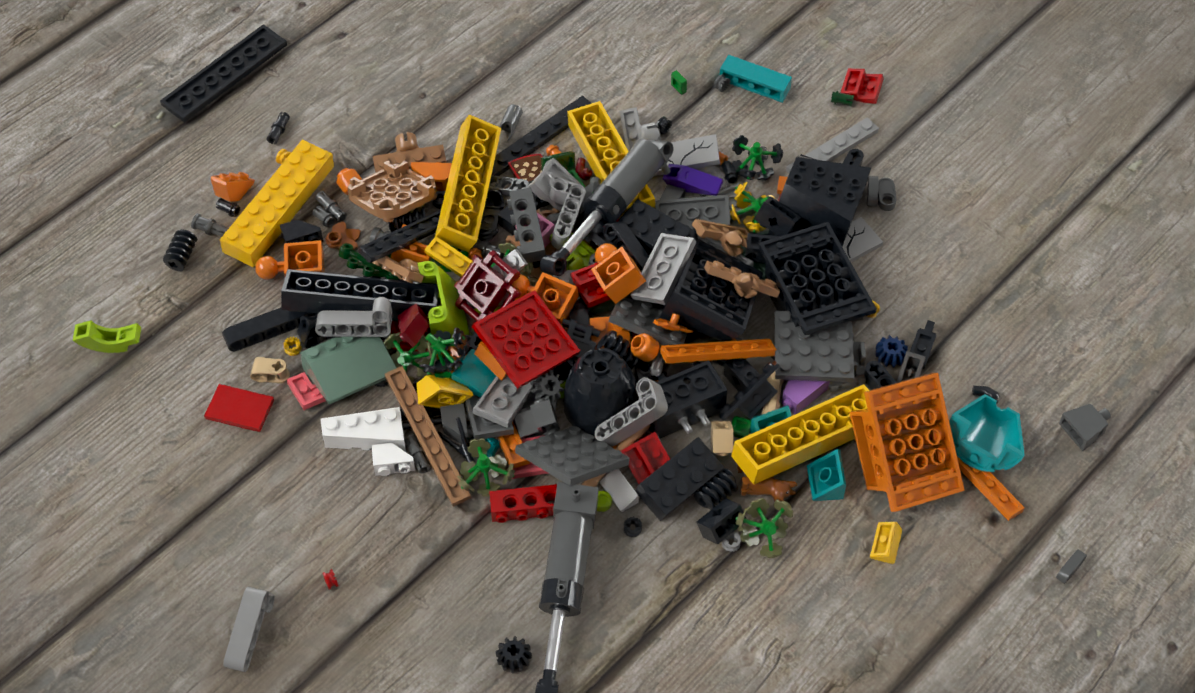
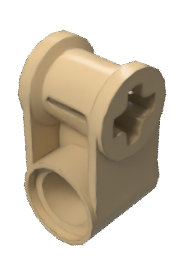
M256 357L250 378L257 382L281 384L287 382V379L290 378V373L285 361L282 359Z

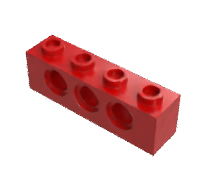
M557 484L489 491L492 522L504 523L508 520L517 519L524 521L528 518L537 517L543 519L553 516L554 503L550 504L548 502L555 501ZM529 503H535V505H533V506H529V505H527V504H529ZM514 505L515 507L508 508L507 506Z

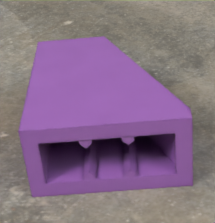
M789 380L782 396L783 406L788 405L793 414L799 413L828 390L830 381Z

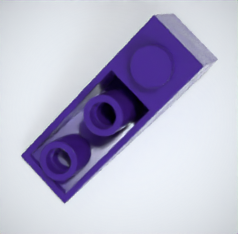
M669 164L670 173L668 175L664 174L662 178L667 185L670 184L685 189L688 193L713 196L718 195L723 183L721 178L678 164Z

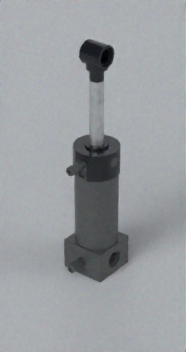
M563 482L557 483L553 508V528L539 608L542 611L552 614L543 678L537 682L535 693H558L559 685L555 678L565 617L577 616L581 613V602L584 593L583 586L591 533L595 525L599 487L577 484L569 486Z

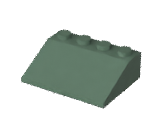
M335 337L300 352L304 371L328 404L386 380L385 373L396 369L380 337Z

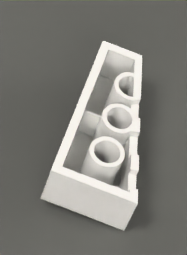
M400 407L321 419L325 448L351 449L355 447L369 450L372 448V445L393 443L406 452Z

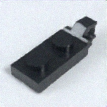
M930 320L927 321L925 329H918L910 352L926 357L923 369H925L936 339V333L932 332L935 322Z

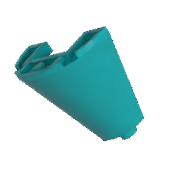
M982 395L951 416L949 423L956 454L967 465L981 471L995 472V470H1007L1014 467L1025 456L1020 414L1009 407L1000 409L997 406V400L990 396Z

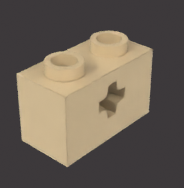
M711 421V447L713 453H716L718 456H727L728 453H732L733 427L731 421Z

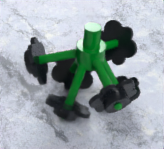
M743 135L735 138L732 151L736 155H740L742 151L748 150V157L743 163L740 160L733 161L731 164L734 167V171L748 180L766 181L774 175L773 168L765 169L763 165L764 160H767L768 155H771L774 164L780 163L783 157L781 144L777 143L773 146V151H767V148L761 146L759 142H755L751 148L746 146L748 138ZM750 161V162H751V165H750V168H749V170H748V165H747V163ZM755 163L760 166V172L753 171Z
M458 327L454 329L452 339H450L451 334L448 331L438 330L434 335L429 333L425 339L431 343L430 347L433 349L430 364H420L419 367H422L424 369L423 372L428 375H435V372L449 373L451 370L457 371L461 369L464 356L470 347L468 336L462 330L460 331ZM448 346L456 347L458 356L461 357L456 360L453 359L447 352Z

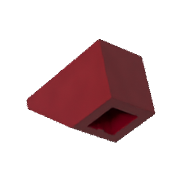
M417 303L398 315V328L401 331L399 335L405 343L408 342L413 348L430 326L428 316Z

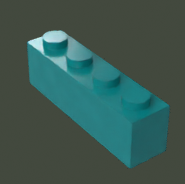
M728 55L720 67V75L723 74L725 78H729L731 85L782 103L791 89V76L738 57Z

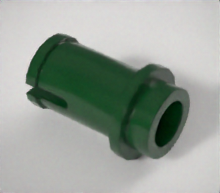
M836 91L832 93L831 102L834 105L839 103L852 106L853 102L846 99L853 100L854 95L838 93Z

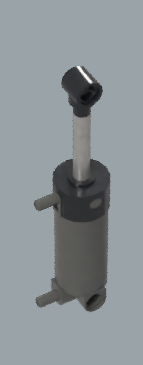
M639 139L605 180L584 201L583 206L589 215L588 218L558 252H554L552 255H545L541 259V271L549 275L562 276L567 268L566 259L597 223L605 226L606 224L616 222L660 168L665 175H668L670 169L667 162L673 154V144L668 141Z

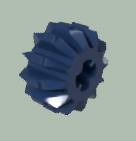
M889 335L887 339L882 337L880 342L876 344L875 355L879 358V363H885V367L892 365L894 368L896 364L900 366L903 364L908 346L905 345L904 340H898V336L892 338Z

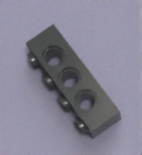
M529 187L509 191L510 199H507L509 210H513V214L510 215L512 226L516 225L517 230H514L515 241L520 242V246H517V249L527 263L541 261L546 254L532 189Z

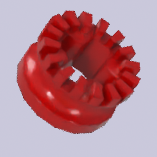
M332 569L329 573H322L328 590H331L332 586H339L336 577H333L335 574Z

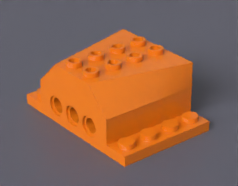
M938 373L927 374L864 392L867 409L851 411L849 413L867 490L887 492L891 512H897L965 491Z

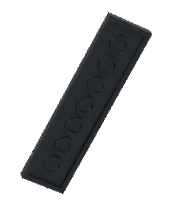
M263 24L161 99L160 103L185 123L286 47L287 41Z

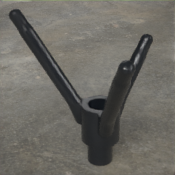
M460 417L456 418L463 442L460 447L436 430L440 438L462 454L467 462H475L472 454L467 450L470 443H467Z

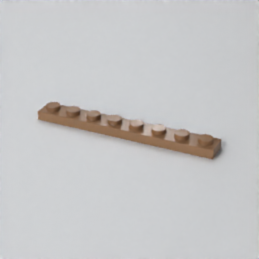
M403 366L385 373V378L451 505L454 507L471 499L469 491L461 489V485L458 484L461 480L457 476H460L424 406L418 405V395Z

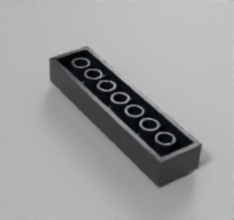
M287 269L281 290V310L311 314L321 311H372L374 300L378 297H385L391 302L392 321H398V315L416 303L428 316L429 311L439 304L438 284L409 283L403 280Z

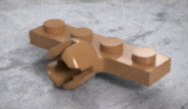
M406 132L407 141H404L403 133L395 138L396 152L373 156L375 173L383 170V163L390 161V164H401L402 161L408 162L409 169H411V162L446 163L443 145L419 148L414 133Z
M695 219L692 223L700 237L720 240L722 248L730 256L736 257L743 253L740 245L747 247V235L750 232L746 228Z
M385 256L372 262L382 267V269L392 272L400 280L409 283H421L424 277L419 274L418 263L410 259H403L397 262Z
M707 261L704 266L708 274L734 283V288L741 297L751 298L757 294L756 291L777 298L780 293L776 283L772 280H760L755 274L741 273L742 271L735 267L729 269L718 261L713 263Z

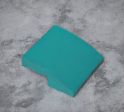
M471 349L463 359L461 369L452 373V380L469 387L474 395L481 398L496 375L474 354L476 350Z

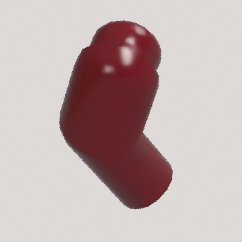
M580 157L577 159L575 171L580 178L588 180L592 176V170L588 171V168H585L586 160Z

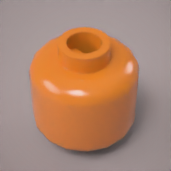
M345 168L337 175L336 183L346 195H349L348 186L350 185L351 178L356 177L362 180L355 169Z
M641 333L632 339L631 352L634 356L644 362H650L657 357L660 345L655 338L649 334Z

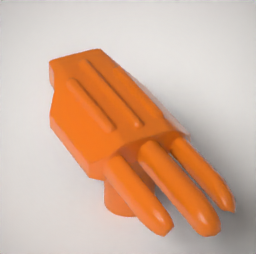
M676 313L672 314L670 321L661 318L654 319L653 321L657 326L672 331L693 332L688 330L687 327L677 325L680 315Z

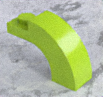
M90 320L75 325L73 341L93 351L104 353L126 352L129 345L139 343L141 326L135 323L121 328H105Z

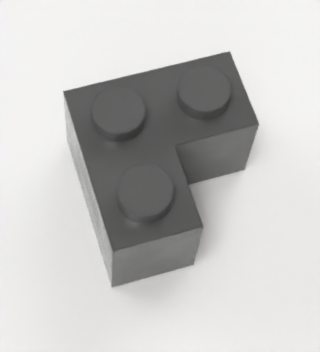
M545 398L534 401V404L530 405L531 410L529 408L521 409L515 417L521 439L542 435L546 430H551L552 427L560 428L554 407L550 400Z

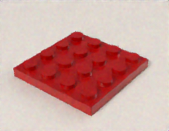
M535 290L472 325L474 331L517 389L573 358L580 352V349Z

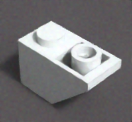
M393 443L372 445L375 476L415 471L413 457Z

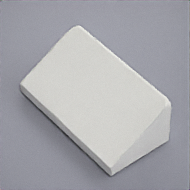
M619 469L610 471L600 481L601 486L611 495L613 502L621 512L638 503V494Z

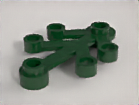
M344 243L340 246L338 255L348 260V268L363 269L362 274L366 277L374 276L400 280L392 272L369 263L361 254L354 251L353 245Z

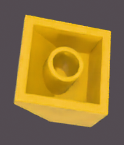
M426 375L417 382L418 405L440 408L441 406L462 404L473 396V392L469 388L451 378Z

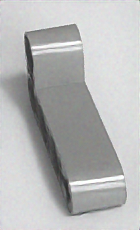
M564 179L553 180L549 194L553 202L563 205L551 241L552 246L556 249H561L571 237L586 193L583 186Z
M378 297L374 300L372 311H321L317 315L315 331L318 335L327 337H386L391 332V302L385 297Z
M644 377L640 379L636 386L640 400L601 423L595 430V438L607 443L609 446H615L662 417L667 412L668 404L661 385L649 378Z
M252 587L245 589L223 664L225 668L241 672L248 670L265 612L270 613L273 608L274 594Z

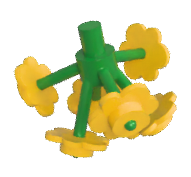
M745 182L743 185L739 184L735 187L734 193L736 196L734 200L737 201L736 206L741 210L736 211L732 204L730 217L741 224L738 215L752 209L757 214L765 200L770 196L774 199L775 197L773 195H762L756 199L752 196L751 192L744 190L748 182ZM747 215L743 220V224L753 233L766 230L754 219L755 216Z

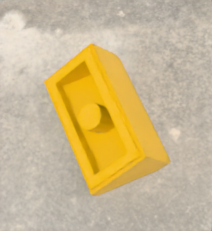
M878 522L870 554L871 559L890 564L895 563L902 534V528L897 522Z

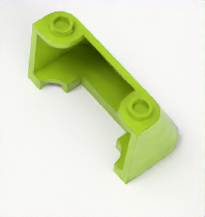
M432 261L419 262V274L424 276L422 282L438 284L439 302L441 301L442 306L432 308L428 313L431 334H436L438 330L448 331L451 334L450 339H452L454 329L458 327L465 335H469L465 311L455 306V302L459 297L458 290L454 287L456 281Z

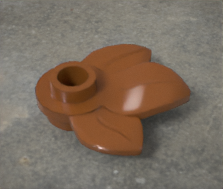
M339 222L327 234L325 238L326 244L330 248H340L344 243H349L353 245V249L358 248L356 241L360 237L361 230L346 229L345 222Z

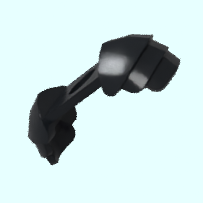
M494 189L488 190L478 239L483 242L490 241L498 233V213L505 206L501 192ZM488 216H492L495 218V220L492 223H486L484 221L485 218Z

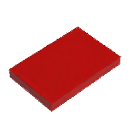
M219 384L204 417L207 420L261 432L273 405L274 397Z

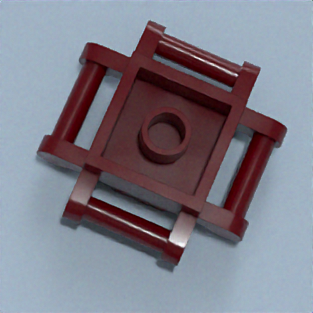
M494 250L489 252L484 260L475 254L461 279L454 284V287L460 294L455 302V306L460 310H464L477 322L494 312L507 291L510 292V295L501 308L521 296L522 292L512 285L514 281L518 280L521 273L504 262ZM492 263H495L508 274L505 278L498 271L494 270L491 267ZM467 301H469L475 308H477L481 312V315L478 314L472 307H470L467 304Z

